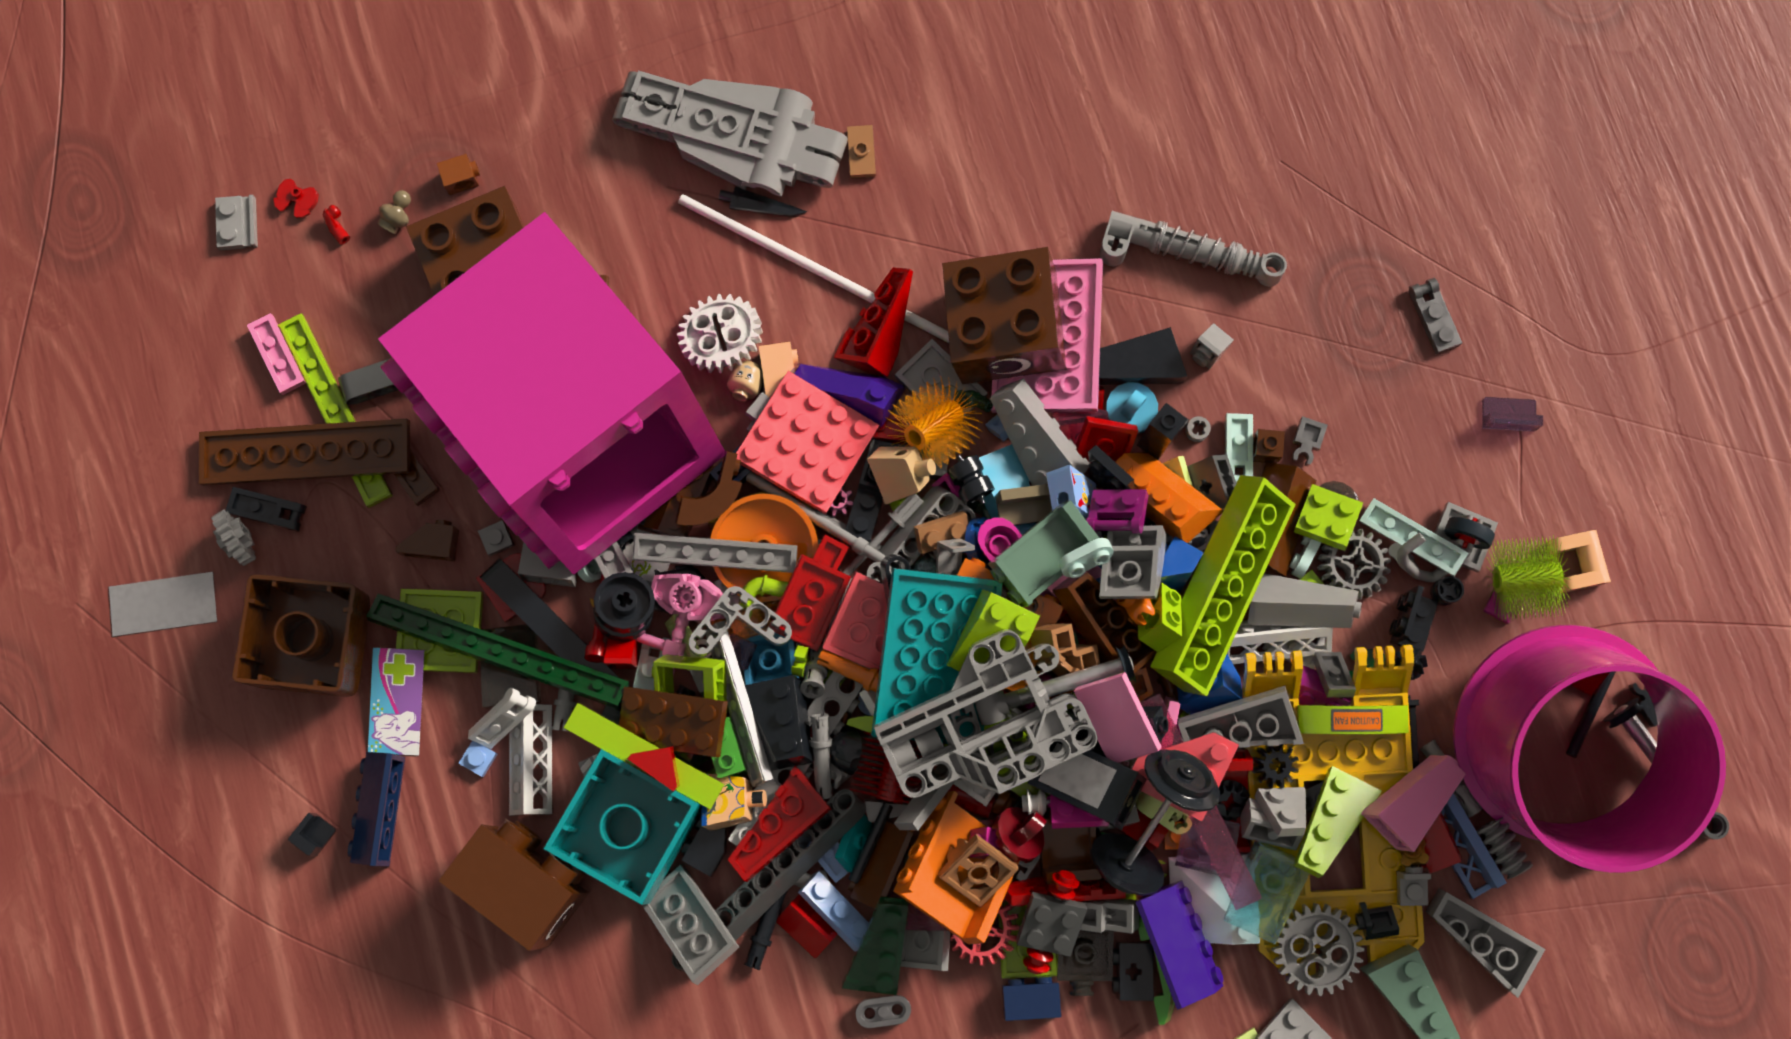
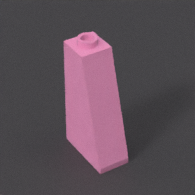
M1430 755L1364 809L1362 815L1396 850L1414 852L1466 774L1453 757L1449 755Z

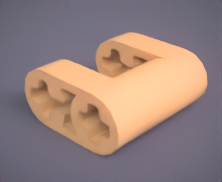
M1596 530L1559 537L1558 544L1557 538H1555L1554 546L1553 539L1551 543L1550 540L1547 541V546L1550 544L1551 555V545L1553 550L1555 546V552L1557 548V554L1559 551L1563 553L1576 550L1582 574L1564 578L1563 587L1566 592L1611 582Z

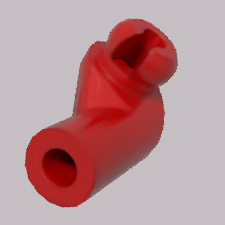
M330 205L328 209L325 208L322 216L330 233L340 245L347 243L350 240V236L337 220L341 216L340 209L336 205Z

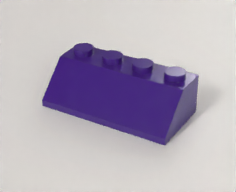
M1182 880L1163 886L1155 894L1143 896L1136 901L1177 1010L1213 995L1223 987L1222 972L1218 966H1215L1212 958V946L1208 940H1205L1201 930V918L1194 912L1191 904L1192 896L1190 890L1184 886Z

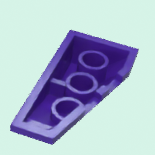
M800 364L794 373L796 376L879 424L880 427H883L890 415L889 411L892 412L893 406L897 404L905 391L904 385L886 377L805 364Z

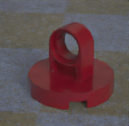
M1007 808L995 818L992 825V831L995 830L997 840H995L997 848L1014 862L1019 860L1030 862L1043 850L1045 842L1042 828L1046 820L1037 811L1028 815V812H1022V808Z

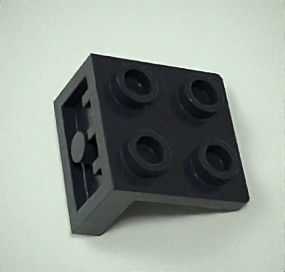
M1418 585L1405 592L1404 595H1400L1396 606L1399 614L1397 620L1394 619L1391 623L1389 635H1392L1390 643L1398 646L1412 645L1416 649H1421L1422 653L1424 652L1438 601L1423 597L1424 587Z

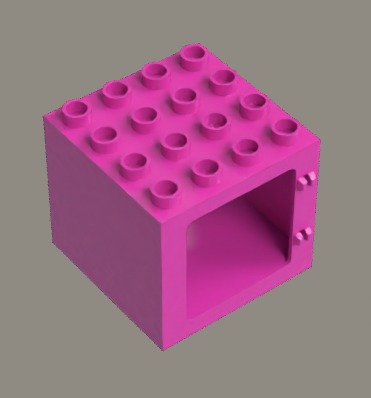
M546 212L542 213L378 338L392 356L380 368L402 394L404 393L413 404V410L430 431L436 434L446 446L444 448L463 473L466 476L468 475L479 488L477 491L495 514L504 520L514 534L522 539L526 546L539 557L548 569L561 561L573 575L576 574L724 456L725 450L682 372Z

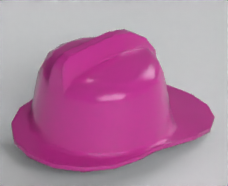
M992 518L981 525L978 531V543L984 556L991 561L1022 535L1011 521L1004 518Z

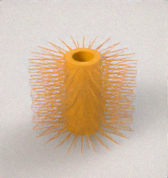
M942 378L941 394L943 398H941V395H938V388L934 390V395L933 393L931 394L930 391L933 387L931 388L927 384V396L922 395L925 392L923 390H919L920 393L913 390L912 392H916L920 396L915 400L916 397L912 398L906 395L905 401H908L906 399L910 398L913 401V405H910L911 402H906L908 410L901 409L904 412V418L901 415L895 417L896 419L900 417V420L903 419L904 423L907 424H896L905 427L903 428L904 432L903 430H897L905 435L900 436L905 437L904 443H908L904 447L908 445L916 447L921 454V449H923L924 458L927 457L928 453V456L930 454V459H933V461H935L934 458L937 455L940 458L938 460L940 461L939 463H942L941 453H944V457L949 456L952 459H956L955 451L963 454V452H960L962 451V444L959 438L961 437L964 441L966 438L962 437L964 435L962 432H968V429L965 430L963 425L978 429L970 423L963 422L965 421L964 417L965 419H971L964 416V414H982L963 412V409H965L963 407L966 405L960 407L963 403L958 404V400L954 401L956 388L953 400H951L950 381L948 398L946 400L945 388L943 389ZM948 448H949V450H950V449L952 450L951 453L954 454V455L951 456V455L948 454V453H949V452L947 451Z

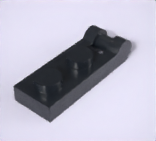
M233 487L225 511H228L230 515L299 532L301 528L299 521L301 515L305 514L307 506ZM285 509L291 511L289 520L282 518Z

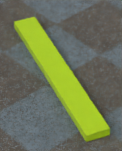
M300 313L278 324L325 423L356 422L349 406L345 403L344 396L304 315ZM383 475L352 476L368 508L393 496Z

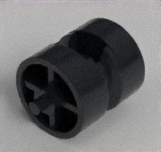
M961 455L958 456V463L949 468L947 473L954 485H960L961 489L958 493L963 504L969 505L978 501L981 505L985 504L984 498L992 493L995 487L988 475H982L981 472L984 466L978 455L963 459Z

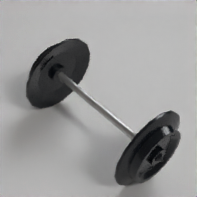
M1163 749L1146 757L1144 770L1147 779L1156 791L1166 799L1138 841L1126 835L1107 833L1101 834L1092 842L1090 853L1095 867L1107 883L1124 893L1146 896L1155 894L1163 886L1164 872L1161 863L1144 844L1171 803L1197 812L1212 810L1219 803L1220 790L1212 772L1197 757L1184 751Z

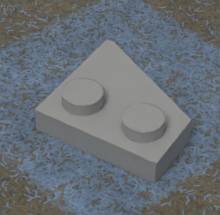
M1305 788L1257 789L1254 797L1278 837L1302 836L1306 829Z

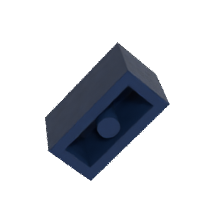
M1036 977L1035 983H1024V978L1008 979V984L1002 985L1005 1021L1061 1017L1059 983L1057 981L1052 982V977Z

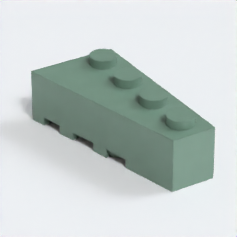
M1407 944L1359 968L1417 1039H1461L1416 948Z

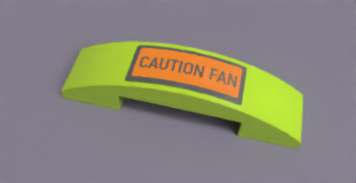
M1297 705V723L1300 732L1303 734L1409 733L1408 705Z

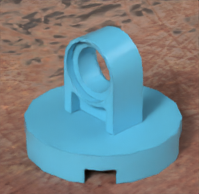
M1127 382L1118 385L1110 393L1105 405L1107 419L1137 425L1138 433L1145 432L1150 422L1158 413V402L1155 394L1147 386L1140 383Z

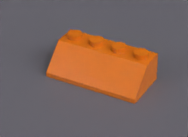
M1125 453L1115 461L1134 479V489L1147 490L1149 496L1145 516L1157 526L1163 525L1165 532L1173 538L1176 536L1189 543L1223 513V509L1149 453Z

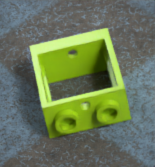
M666 654L653 662L651 673L654 679V691L674 693L673 668L703 671L704 698L727 701L725 660Z

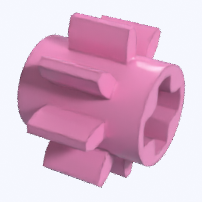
M842 487L837 495L841 496L842 502L838 506H834V503H832L829 508L834 518L837 513L841 512L844 516H847V506H853V502L847 500V498L852 496V491L845 493Z

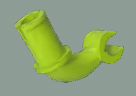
M768 575L748 581L742 589L754 598L757 595L763 596V594L782 597L788 582L767 578ZM739 598V605L743 607V610L745 609L746 611L747 607L751 605V602L748 601L747 605L745 606L743 603L740 602Z

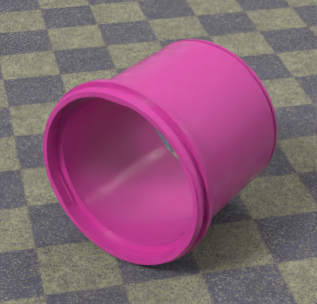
M1555 625L1531 630L1514 637L1494 650L1473 672L1464 687L1455 713L1453 726L1455 757L1459 764L1458 766L1466 774L1463 781L1477 803L1495 820L1503 817L1499 823H1509L1510 827L1508 829L1525 837L1539 840L1558 856L1583 868L1609 873H1624L1647 869L1673 858L1692 844L1704 831L1714 816L1723 793L1726 777L1725 750L1721 734L1709 710L1691 690L1675 679L1658 671L1655 665L1641 651L1625 640L1603 630L1578 625ZM1606 672H1634L1645 686L1653 703L1657 718L1656 752L1647 775L1624 803L1595 819L1578 823L1557 824L1531 818L1520 792L1518 762L1524 737L1536 714L1555 694L1578 680Z

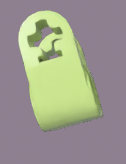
M1142 791L1136 801V807L1150 819H1153L1163 804L1162 801ZM1169 806L1159 823L1176 834H1184L1192 826V817ZM1181 818L1185 820L1183 824L1177 823L1176 826H1174L1175 822L1180 820Z

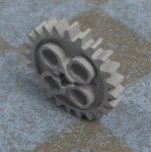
M1313 903L1312 911L1303 904L1301 914L1292 909L1294 918L1290 919L1284 916L1283 919L1287 925L1285 927L1277 925L1276 927L1282 932L1281 936L1272 937V939L1279 943V946L1272 947L1271 950L1280 955L1273 959V962L1283 964L1278 969V973L1281 975L1288 973L1285 981L1288 984L1295 981L1294 988L1298 991L1304 986L1305 993L1308 995L1312 993L1314 988L1319 996H1322L1324 988L1332 995L1334 985L1343 990L1342 981L1344 979L1348 982H1353L1349 973L1360 972L1354 964L1363 962V959L1358 957L1357 953L1364 951V948L1356 945L1363 938L1359 934H1353L1358 929V926L1355 924L1348 925L1351 919L1348 915L1340 918L1341 910L1338 908L1331 913V906L1328 904L1324 905L1322 911L1317 903ZM1322 923H1326L1328 926L1327 933L1321 937L1317 936V927ZM1336 935L1339 936L1338 940L1330 942ZM1298 938H1303L1304 947L1299 951H1294V941ZM1316 944H1319L1321 946L1319 948L1321 951L1319 955L1314 953L1316 951ZM1341 947V958L1333 961L1331 958L1332 951L1335 948ZM1305 957L1300 963H1297L1298 958ZM1313 962H1318V972L1314 975H1308V966Z

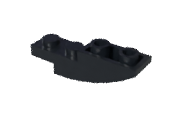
M872 438L845 529L855 537H862L869 543L877 524L883 497L867 459L878 447H898V444Z

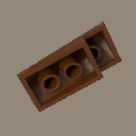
M1266 463L1261 477L1267 479L1296 504L1266 568L1268 572L1286 577L1300 535L1295 533L1294 530L1312 484L1315 485L1317 480L1298 466Z

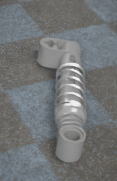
M1116 211L1111 212L1100 249V258L1108 266L1120 265L1125 259L1129 243L1149 248L1150 252L1157 255L1159 252H1162L1163 256L1166 254L1174 255L1176 260L1180 257L1188 259L1190 264L1194 261L1202 263L1203 268L1207 265L1215 267L1217 272L1223 267L1224 274L1227 273V275L1240 274V271L1243 272L1242 275L1244 276L1249 273V277L1252 278L1255 275V279H1258L1262 285L1268 287L1277 285L1287 268L1285 258L1278 253L1272 252L1259 256L1260 253L1256 252L1254 255L1252 250L1247 253V249L1238 242L1233 241L1227 248L1224 247L1225 243L1221 242V237L1218 240L1208 238L1207 234L1204 236L1196 235L1194 230L1190 231V233L1182 231L1180 226L1176 229L1168 227V223H1165V221L1154 223ZM1114 238L1119 240L1116 251L1111 250ZM1266 267H1273L1277 272L1271 273Z

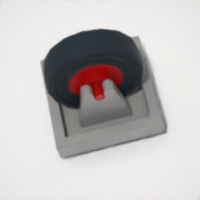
M1447 502L1434 533L1468 552L1469 555L1463 562L1462 567L1477 573L1480 571L1486 553L1492 545L1498 522Z

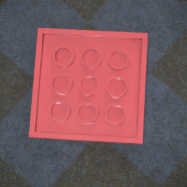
M787 371L736 452L738 454L737 459L741 460L740 465L826 515L877 431L879 424Z

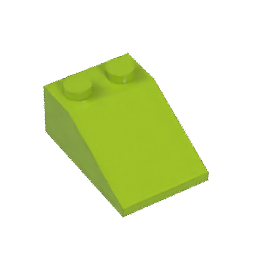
M982 589L947 666L960 672L972 644L1005 629L1014 631L1020 637L1025 647L1040 616L997 594ZM1011 635L1003 636L1000 640V647L1003 650L1008 651L1015 646V638ZM985 647L977 648L973 655L974 659L977 662H985L989 658V650Z

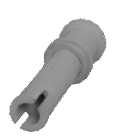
M827 630L818 652L813 649L810 650V658L805 665V678L800 685V691L809 698H819L825 691L823 681L827 677L828 669L818 665L817 660L820 659L818 657L823 650L822 645L829 630Z

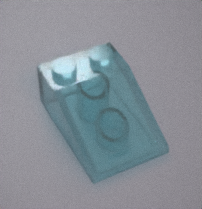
M1255 840L1244 862L1224 916V921L1276 945L1309 873L1293 866L1296 860L1295 856L1270 844Z

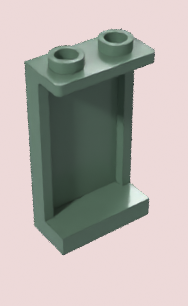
M1069 500L1061 503L988 563L992 568L990 573L998 583L1001 584L1003 582L1009 591L1007 595L1013 603L1021 607H1027L1033 603L1032 600L1063 576L1059 567V560L1065 554L1099 537L1072 501Z

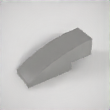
M1120 898L1078 901L1086 903L1087 907L1080 930L1102 933L1104 930L1132 934L1139 928L1137 900Z

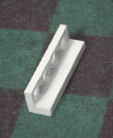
M1244 620L1241 622L1230 647L1243 646L1245 650L1240 654L1230 655L1229 648L1227 654L1233 664L1244 663L1245 653H1254L1256 655V662L1263 661L1262 656L1264 652L1256 650L1262 643L1272 645L1271 648L1265 651L1271 652L1272 660H1275V652L1279 651L1284 654V659L1290 658V653L1301 650L1302 657L1314 656L1315 652H1332L1333 627L1248 624V620ZM1325 637L1324 645L1312 646L1309 644L1315 638ZM1290 640L1299 642L1293 649H1285L1283 647Z
M535 704L532 712L509 732V815L552 814V705ZM533 710L543 711V723L539 727L533 722ZM537 737L543 742V750L539 754L533 749V741ZM537 764L543 769V777L539 782L533 777V769ZM537 792L543 797V809H533V796Z

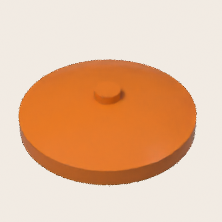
M774 494L750 495L732 503L717 519L710 538L798 545L796 564L801 554L812 558L818 547L816 530L805 511L793 501ZM713 567L717 576L727 588L733 586L743 588L748 581L768 575L767 578L789 582L792 575L790 572ZM768 594L755 597L760 602H771L781 599V597Z

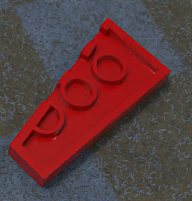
M794 766L788 779L779 787L770 804L758 816L759 819L751 830H748L728 858L730 864L745 882L753 878L832 809L798 766Z

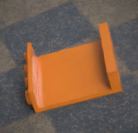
M950 791L945 794L921 826L918 839L909 850V858L905 867L897 876V884L893 891L965 943H985L1013 876L981 908L939 878L938 872L948 863L947 854L949 847L956 848L958 838L969 842L971 829L986 827L955 804L958 793ZM970 855L968 857V859L971 860L973 863L983 862L985 860L978 858H970ZM960 865L957 875L962 883L968 877V870ZM983 867L975 868L971 872V876L977 879L982 878L987 870ZM982 883V884H974L972 887H977V888H979V887H982V886H984V885H983V883Z

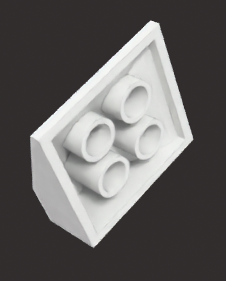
M1251 854L1168 857L1169 884L1182 880L1184 886L1190 890L1192 896L1191 904L1194 912L1201 918V930L1205 940L1215 944H1260L1259 911Z

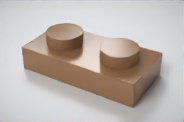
M959 511L913 526L918 551L925 554L937 550V541L960 538L965 540L968 525L967 513Z

